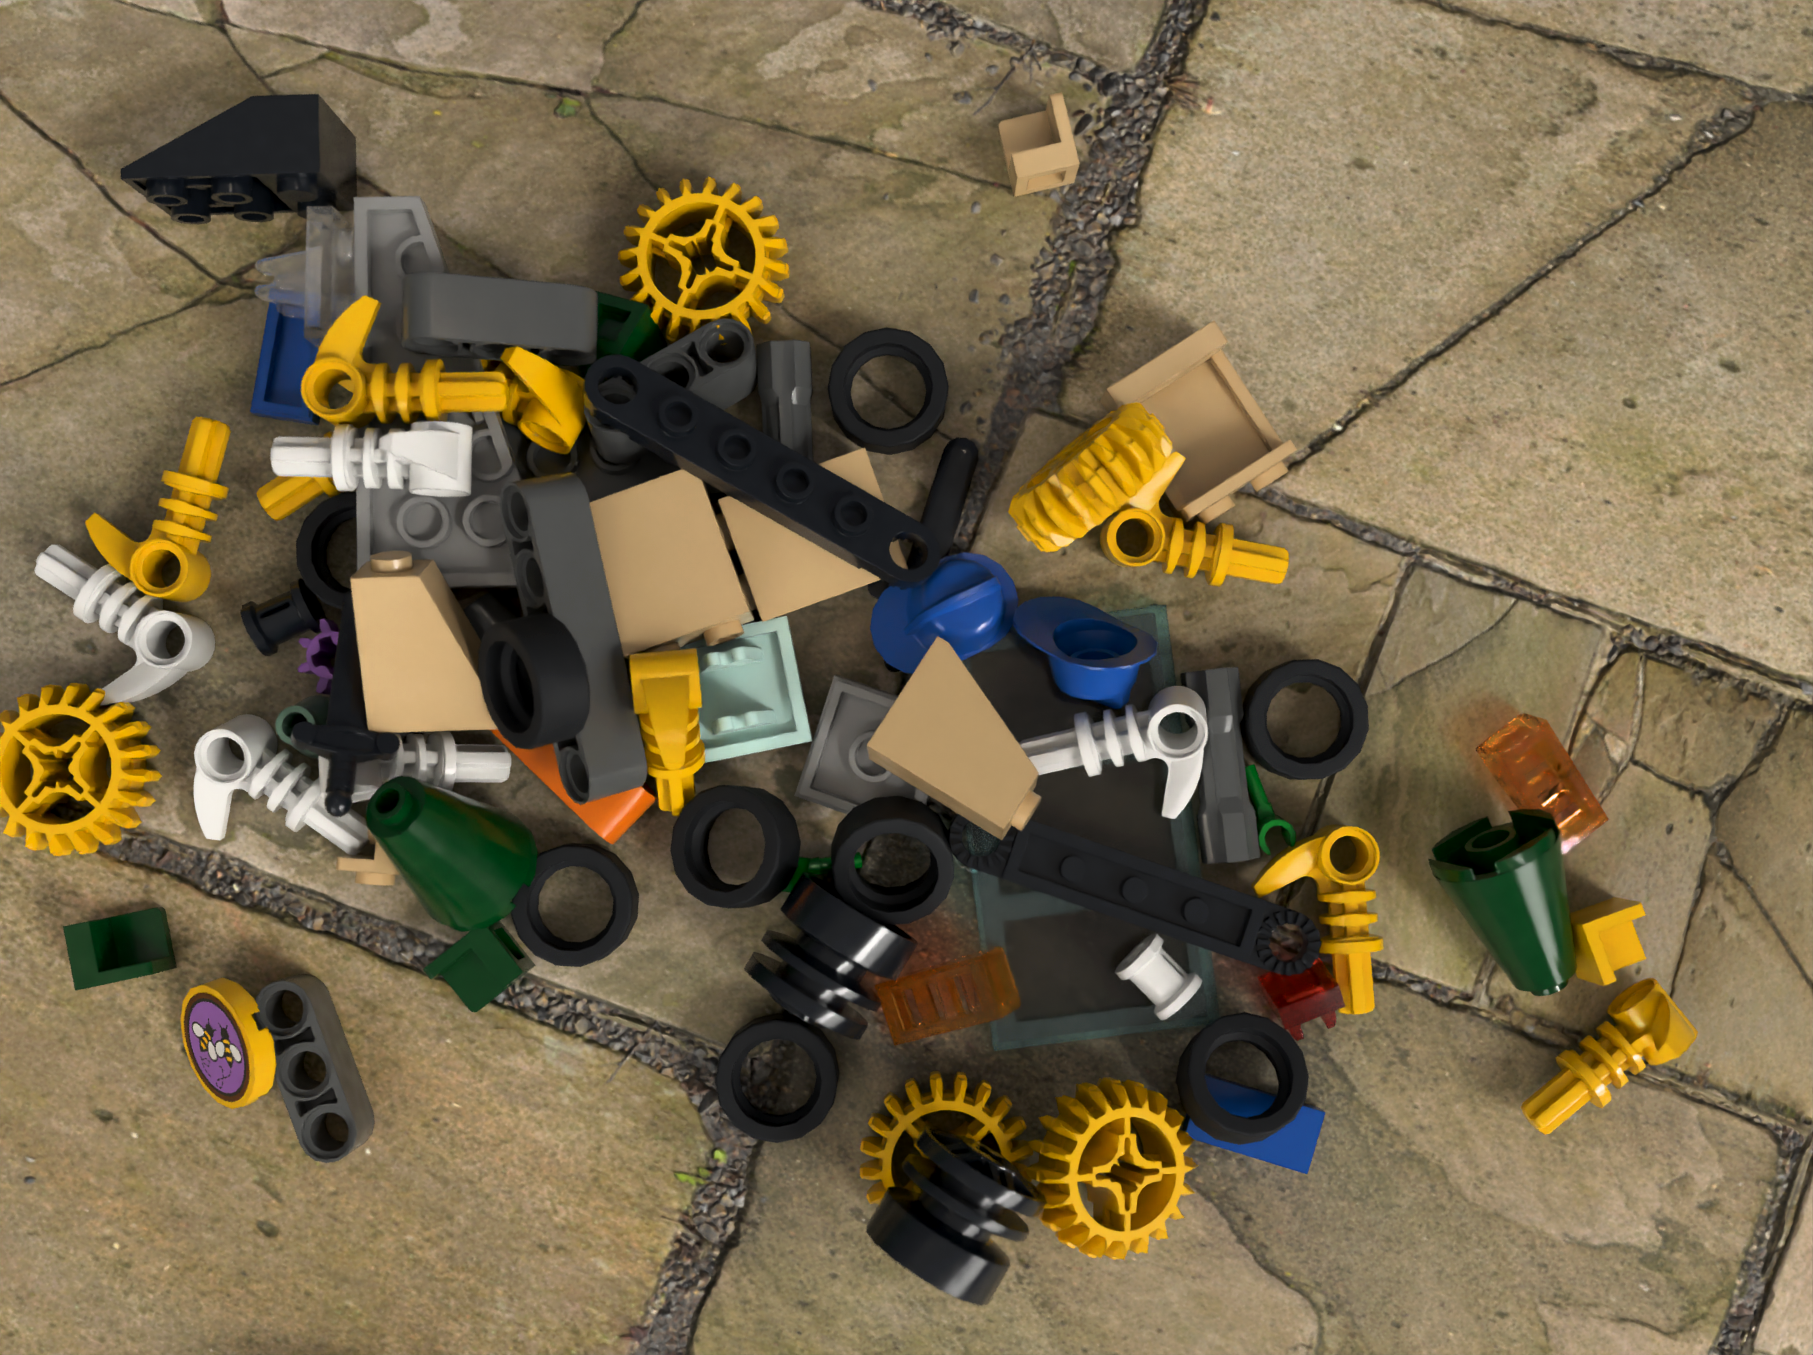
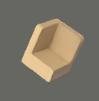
M1062 92L1049 95L1045 111L1002 120L999 123V138L1014 197L1075 182L1080 163Z

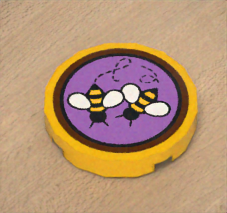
M222 977L190 988L182 1003L180 1022L183 1044L190 1065L202 1087L217 1103L230 1109L249 1105L258 1100V1097L269 1092L274 1082L276 1056L274 1041L268 1028L265 1027L258 1030L257 1024L252 1017V1014L260 1012L255 999L240 984Z

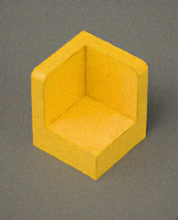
M1613 897L1570 913L1577 962L1576 975L1579 979L1605 986L1616 982L1614 971L1646 959L1632 920L1646 915L1641 902Z

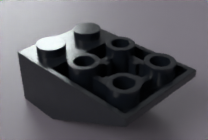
M319 94L251 96L121 169V179L146 197L148 202L155 204L170 215L173 221L184 224H206L211 222V215H234L235 218L242 221L268 222L274 219V213L296 212L298 216L305 219L330 220L337 217V211H354V197H357L356 137Z

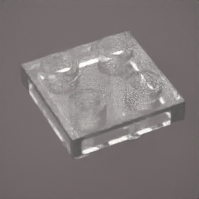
M307 206L306 251L259 259L255 263V268L263 275H274L272 284L258 285L255 288V295L263 301L277 303L276 309L282 315L304 320V338L318 348L336 319L355 302L354 226L333 206Z

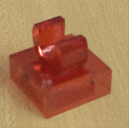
M1319 957L1314 961L1311 968L1303 971L1304 973L1288 976L1270 971L1258 976L1265 1000L1284 1030L1288 1029L1296 1041L1304 1039L1301 1029L1302 1023L1320 1017L1326 1027L1330 1029L1336 1025L1335 1011L1345 1007L1338 983Z

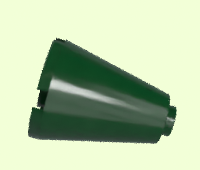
M399 776L388 780L375 791L369 800L365 813L366 825L425 911L437 922L461 932L485 929L507 917L517 906L511 900L518 893L523 883L530 887L536 873L538 850L532 832L514 814L410 776Z
M1518 809L1508 811L1512 820L1510 823L1492 827L1487 816L1452 831L1432 848L1436 860L1429 859V865L1437 881L1516 989L1531 992L1535 996L1551 995L1564 989L1569 982L1568 979L1577 970L1560 830L1556 825L1553 815L1541 809Z

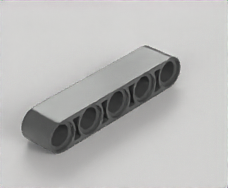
M572 472L508 482L503 486L500 493V512L523 615L525 617L533 614H551L565 624L579 646L586 664L590 685V711L584 729L573 738L553 743L563 786L568 796L580 805L643 786L647 778L646 755L637 715L634 712L632 692L585 486L580 478Z

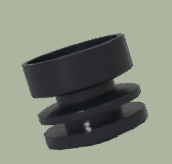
M803 871L780 909L801 930L795 939L783 933L767 930L761 941L772 952L783 959L782 962L764 954L753 952L744 970L770 993L769 995L774 1001L792 1014L816 1027L830 1029L848 1038L860 1040L868 1027V1021L848 1005V1001L867 1010L877 1012L882 1004L881 998L862 981L864 975L868 971L879 977L896 981L917 947L918 942L897 925L886 926L878 924L841 901L833 885Z
M924 1125L916 1139V1145L929 1159L919 1155L908 1154L903 1161L902 1167L912 1181L922 1189L921 1193L901 1187H888L867 1224L866 1232L873 1242L888 1256L920 1279L962 1301L979 1306L988 1304L1011 1265L1009 1257L990 1238L991 1235L994 1234L1016 1242L1025 1241L1029 1234V1228L1017 1213L1028 1217H1038L1047 1202L1046 1198L1035 1185L1021 1175L1011 1162L989 1147L969 1137L958 1136L936 1126Z

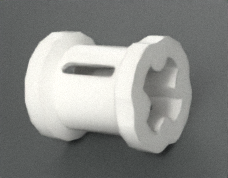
M1155 933L1142 940L1121 961L1115 973L1121 980L1130 979L1156 1005L1153 1012L1162 1021L1181 1009L1197 992L1203 980L1195 972L1187 974L1162 948L1164 940Z

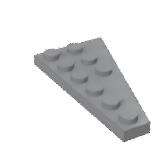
M420 196L354 197L355 302L366 295L381 303L362 351L364 360L370 364L388 363L393 373H397L401 363H412L416 373H421V369L427 359H442L446 373L484 372L480 359L419 354L408 351L401 345L403 278L408 274L416 272L450 273L426 203ZM499 411L448 412L447 422L461 423L472 427L471 495L434 497L413 494L409 492V479H406L404 489H389L387 478L382 479L380 489L365 488L364 478H359L356 488L357 571L367 561H370V556L385 551H408L412 553V560L433 559L450 589L517 588L501 518L500 493L505 484L522 480ZM396 413L391 424H382L377 415H375L367 425L358 428L359 437L364 438L366 428H381L383 436L389 434L390 428L405 429V431H411L412 423H405L400 413ZM419 413L416 422L427 421L424 413Z

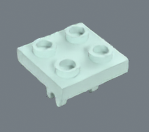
M787 616L764 622L742 625L743 635L722 644L707 646L704 638L680 647V649L696 648L702 698V708H698L700 739L705 746L704 764L813 741Z

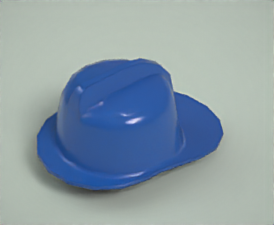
M964 552L946 556L940 559L936 570L924 584L914 589L907 588L905 590H900V587L890 586L883 591L872 611L870 631L874 646L886 663L903 673L909 674L914 673L937 636L949 642L961 661L989 649L1008 634L1013 625L1015 609L1018 607V596L1014 581L1002 565L985 555Z
M1060 596L1038 597L1025 601L1015 609L1013 624L1017 633L1031 645L1047 653L1053 680L1060 691L1071 697L1091 700L1114 709H1121L1129 701L1131 688L1136 683L1139 666L1148 662L1157 653L1158 643L1151 634L1127 625L1099 608L1080 600Z

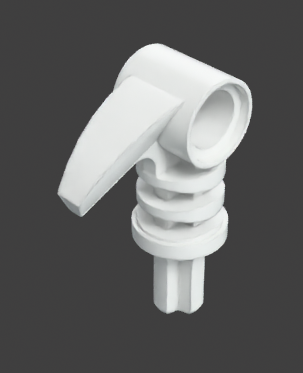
M422 421L412 423L411 431H405V429L390 428L389 434L383 436L381 428H366L364 438H360L358 428H355L352 424H337L333 437L279 436L275 438L270 452V460L273 472L278 476L333 477L338 491H353L358 486L359 478H364L365 488L375 489L381 488L383 478L388 479L389 489H404L406 479H409L410 493L434 497H463L471 495L472 427L454 422Z
M52 544L37 557V564L34 570L36 575L75 600L73 613L76 617L85 623L99 620L100 628L107 633L118 631V639L136 652L137 661L135 665L102 688L105 691V696L100 706H111L119 702L131 703L155 695L173 685L187 672L200 669L211 659L215 649V637L212 629L205 621L195 616L163 610L161 598L145 595L133 582L126 584V577L110 564L97 569L58 544ZM180 626L185 636V643L181 652L172 658L166 649V639L173 628Z
M1170 686L1162 689L1152 698L1146 711L1138 712L1134 704H1128L1125 706V716L1116 717L1111 709L1103 710V721L1095 723L1086 711L1074 714V728L1024 739L1019 743L1039 772L1038 775L1084 765L1089 777L1101 774L1102 760L1112 759L1114 765L1120 767L1124 766V755L1134 753L1138 762L1152 758L1162 759L1168 765L1162 816L1175 819L1188 804L1200 778L1204 746L1208 738L1206 707L1202 698L1192 689L1184 686ZM1183 712L1191 716L1195 724L1187 732L1173 734L1163 729L1160 721L1170 713Z
M250 714L240 715L205 733L198 740L194 751L197 766L194 777V803L198 821L206 839L220 841L225 838L233 791L235 789H243L255 800L263 794L269 797L267 809L273 813L282 807L288 810L285 826L294 832L299 831L307 824L347 854L354 856L368 844V827L365 818L353 809H350L342 817L330 815L325 808L324 799L320 796V779L312 781L309 778L311 767L305 762L296 768L290 765L293 754L287 749L276 755L277 737L273 728L264 719ZM229 738L241 746L244 753V761L238 759L232 753L229 746Z
M435 731L429 735L427 744H425L422 734H408L405 743H402L400 734L393 733L400 740V747L396 757L389 761L377 759L357 763L354 794L351 797L353 802L370 800L375 791L382 785V782L384 784L388 780L399 776L414 777L450 791L453 789L454 782L501 783L509 778L511 754L508 753L507 748L503 745L455 744L454 738L449 731ZM318 755L320 796L322 799H325L327 795L325 790L329 760Z

